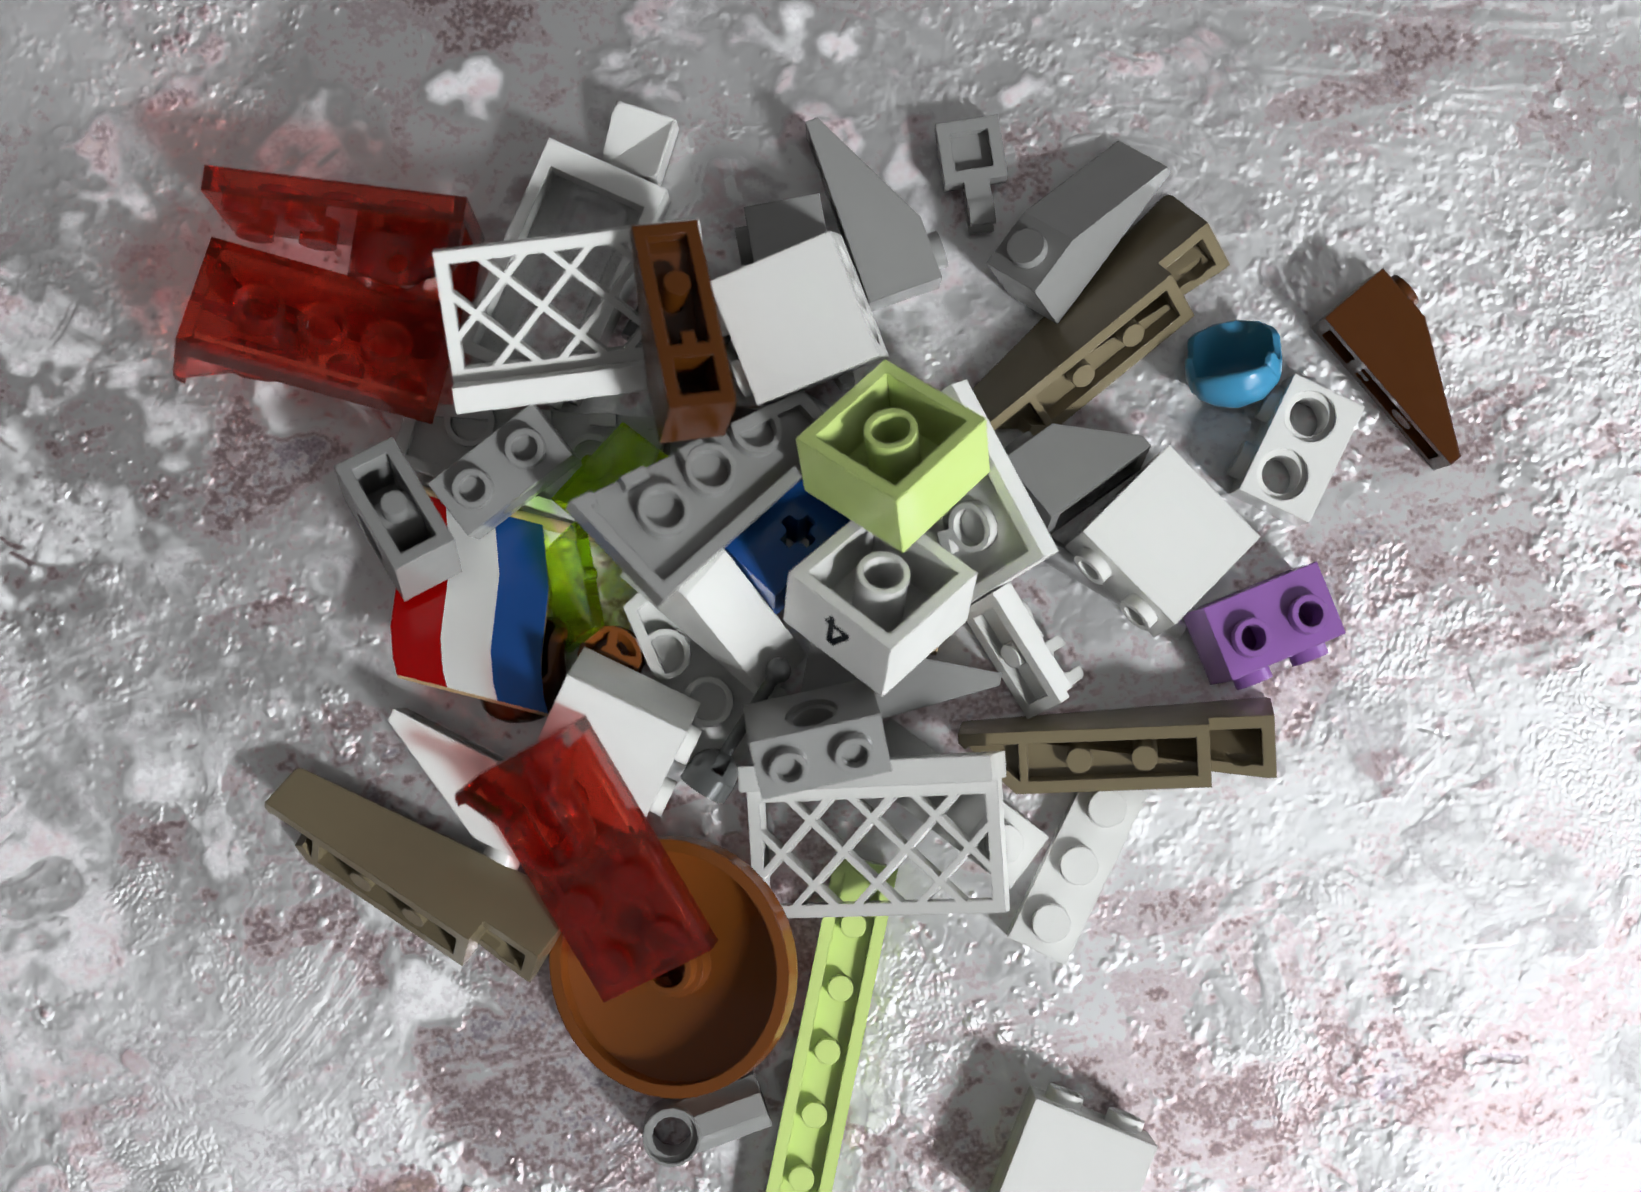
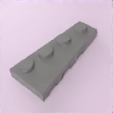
M799 390L731 423L729 428H727L725 436L710 437L704 440L697 439L678 448L676 453L646 468L643 465L620 476L616 482L592 493L589 491L570 500L565 510L645 595L659 607L803 479L796 437L824 412L803 390Z

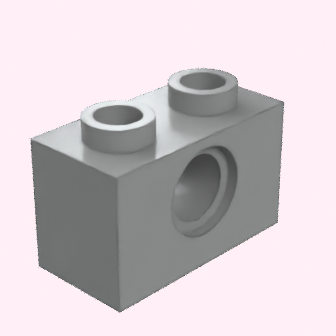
M529 405L431 480L428 485L465 533L470 537L481 539L581 461L543 411L536 405Z
M393 436L333 466L346 504L404 602L462 572L454 537Z
M860 679L743 705L748 743L762 800L892 771L875 692Z

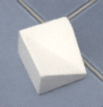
M616 101L610 120L602 161L661 186L679 132L677 120L631 104Z

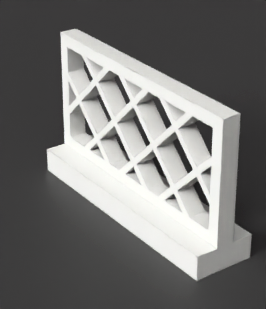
M698 217V218H690V219H681V220L665 221V222H657V223H667V222L697 220V221H698L699 230H700L701 239H702L701 226H700V219H699V217ZM631 226L433 250L432 254L453 378L452 392L456 414L648 391L643 344H638L642 339L639 313L616 296L634 273L632 249L624 244L631 242ZM611 245L631 260L609 290L578 267L594 246ZM581 248L571 261L558 252ZM544 253L564 268V271L543 298L512 275L528 254ZM514 256L505 269L492 260ZM477 261L495 274L498 279L476 306L454 289L450 264ZM571 275L602 297L581 326L550 304ZM505 283L536 305L515 334L484 312L485 308ZM609 303L639 325L624 346L607 347L588 333ZM456 304L470 314L461 327L459 325ZM543 311L574 334L559 354L541 355L522 340ZM476 320L508 342L494 362L466 365L462 339ZM581 340L592 348V350L572 352ZM515 348L527 357L506 360Z
M1005 751L889 756L892 771L764 800L761 797L754 764L738 767L739 793L747 792L751 867L771 888L770 876L784 861L809 885L794 903H780L787 918L1006 913L1010 910L1002 778L1006 777ZM985 794L987 823L973 838H970L945 813L961 795ZM948 795L938 807L926 797ZM898 797H911L930 815L909 841L882 817ZM884 798L876 809L864 800ZM835 800H848L867 818L846 843L820 819ZM802 801H821V803L814 811H811ZM786 802L805 820L785 845L767 829L766 803ZM937 822L964 847L943 873L915 848ZM874 825L900 849L880 874L853 850ZM811 828L838 852L818 876L792 853V850ZM987 835L989 854L979 846ZM768 847L776 853L770 862ZM970 854L990 871L992 897L969 898L949 880ZM907 856L934 881L920 899L906 900L886 881ZM844 859L871 883L856 901L844 902L824 883ZM940 888L952 897V899L932 898ZM877 890L888 899L869 901ZM815 893L819 894L826 901L807 903Z

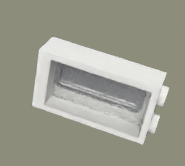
M549 138L503 241L663 222L671 200L666 188ZM631 242L624 243L631 248ZM611 245L594 246L578 267L609 290L631 260ZM581 248L558 252L571 261ZM544 253L528 254L512 275L543 298L564 271V268ZM514 256L495 258L494 262L505 269ZM489 271L476 300V306L498 279L491 271ZM634 273L616 294L625 303H627L635 285ZM571 275L550 304L581 326L602 297ZM505 283L485 308L484 312L515 334L536 305ZM609 303L588 333L607 346L622 312ZM543 311L522 340L541 355L559 354L574 334ZM476 320L462 339L464 357L470 359L469 365L494 362L508 342ZM581 340L572 352L592 350V348ZM515 348L506 360L527 357ZM584 399L568 400L566 402L580 407ZM564 401L544 403L543 405L560 411Z

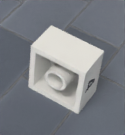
M851 520L788 573L783 621L883 697L967 621L978 573L925 534L902 553Z

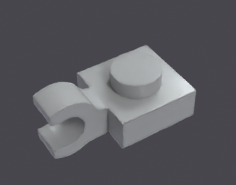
M998 114L935 124L934 132L944 192L963 189L965 216L969 235L994 232L993 224L996 223V215L990 185L1006 183L1008 178Z

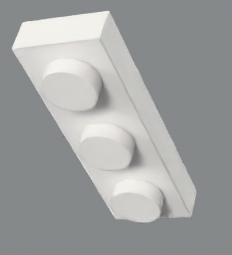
M1144 790L1074 793L1006 933L1008 938L1063 965L1067 964L1149 794Z

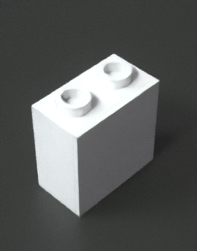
M832 231L825 232L711 281L723 337L730 335L739 358L732 361L734 376L744 396L750 397L754 395L757 405H770L799 390H808L889 356L843 237L838 233Z
M1168 445L1065 548L1074 556L1076 566L1089 580L1096 584H1102L1120 602L1121 611L1131 623L1156 637L1176 625L1261 536Z
M584 647L563 682L519 781L637 836L648 812L650 811L661 817L677 781L666 775L673 761L676 760L686 765L694 750L702 729L691 724L701 702Z
M1049 1083L1047 1090L1044 1091L1029 1085L988 1192H1141L1158 1146L1149 1133L1142 1130L1145 1121L1129 1112L1109 1107L1106 1115L1082 1106L1085 1097L1066 1087Z

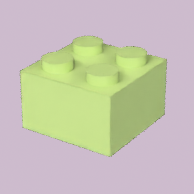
M886 359L796 437L805 491L902 553L990 472L986 418Z

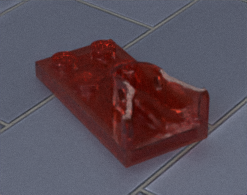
M204 165L200 190L231 230L235 232L237 237L261 244L273 243L275 237L298 239L300 245L318 251H335L337 244L352 246L347 276L371 291L402 302L424 301L440 303L432 254L434 249L482 244L485 241L483 232L467 197ZM477 261L450 264L454 289L473 303L477 293L481 264ZM405 285H414L413 287L406 289L400 287Z
M211 236L175 338L173 376L176 380L186 383L187 378L233 373L247 379L281 382L433 424L450 362L441 303ZM457 307L460 325L464 309Z
M585 715L479 772L455 793L458 807L466 804L499 827L604 1003L711 951L718 942L709 923Z

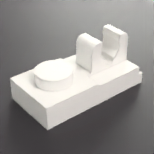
M1010 582L970 605L967 623L997 671L1002 673L1003 681L1027 719L1062 703L1070 697L1066 691L1082 679L1084 675L1083 670L1079 665L1067 672H1063L1053 655L1056 650L1062 648L1066 643L1061 636H1054L1044 642L1042 639L1044 635L1034 621L1029 606L1019 597Z

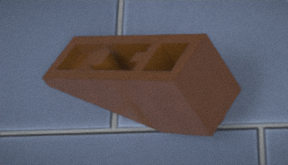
M687 220L631 226L630 239L646 379L659 444L725 436L737 400L698 221Z
M1382 268L1315 323L1311 329L1433 470L1452 465L1461 457L1428 325L1425 316L1416 307L1419 304V299L1412 287L1398 275L1390 277Z

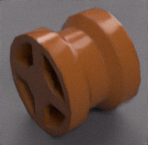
M601 626L590 631L581 641L577 652L579 656L583 648L587 647L639 673L642 672L645 665V657L635 634L621 626Z

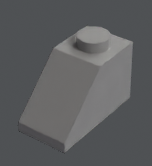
M1052 423L1035 436L1030 431L1019 435L1004 450L1051 535L1140 471L1151 445L1140 435Z

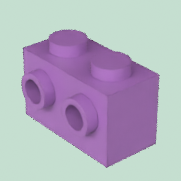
M1317 561L1292 568L1190 610L1183 617L1210 685L1233 681L1236 690L1250 687L1271 678L1273 675L1269 666L1286 658H1289L1292 667L1328 654L1325 642L1346 634Z

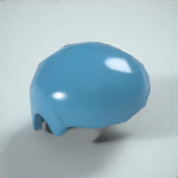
M1234 320L1207 327L1193 334L1188 339L1187 358L1184 362L1186 381L1192 394L1196 395L1201 401L1217 407L1241 408L1264 399L1280 381L1282 373L1280 335L1272 326L1260 321Z

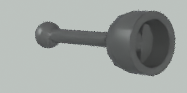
M775 657L767 663L765 668L767 677L749 704L767 700L776 685L785 682L790 677L791 665L786 659ZM744 713L720 749L710 748L698 752L689 761L680 775L681 779L696 792L719 804L725 803L738 779V767L732 754L747 732Z

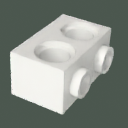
M1296 373L1282 381L1280 387L1276 385L1264 399H1261L1254 417L1263 422L1253 443L1251 444L1244 440L1230 463L1227 475L1235 478L1228 494L1295 527L1310 523L1365 407ZM1294 404L1306 405L1315 413L1317 427L1312 436L1301 435L1292 427L1290 412ZM1268 460L1282 463L1289 472L1290 483L1283 494L1270 491L1263 482L1262 470Z

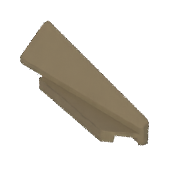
M1166 195L1162 197L1119 241L1060 322L1056 324L1043 317L972 389L994 431L996 429H1019L1023 433L1030 431L1035 436L1052 423L1063 424L1195 315L1184 295L1230 265L1208 222L1174 196Z
M1268 697L1036 715L1029 719L1026 716L970 720L962 722L958 732V744L965 750L970 748L974 752L1005 751L1006 777L1002 778V782L1016 794L1212 787L1211 771L1262 778H1277L1275 718L1272 702Z
M303 768L295 769L265 802V808L270 814L275 815L302 833L295 847L307 862L462 967L478 948L479 944L530 983L540 970L575 911L577 902L574 897L515 869L499 864L482 853Z

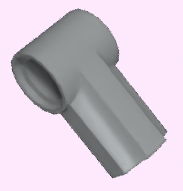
M754 1070L730 1085L713 1093L683 1099L662 1098L655 1102L646 1113L642 1135L643 1145L648 1156L657 1164L667 1167L682 1166L690 1161L695 1154L772 1126V1121ZM668 1117L680 1118L687 1123L690 1128V1134L680 1144H664L654 1133V1128L659 1121Z

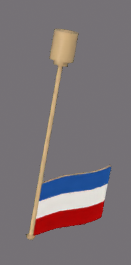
M423 486L455 539L462 572L405 602L398 590L395 589L391 618L392 656L397 677L548 717L541 671L549 599L544 530L595 542V540L580 525L517 510L481 539L470 537L461 528L430 487ZM939 646L931 653V655H937Z

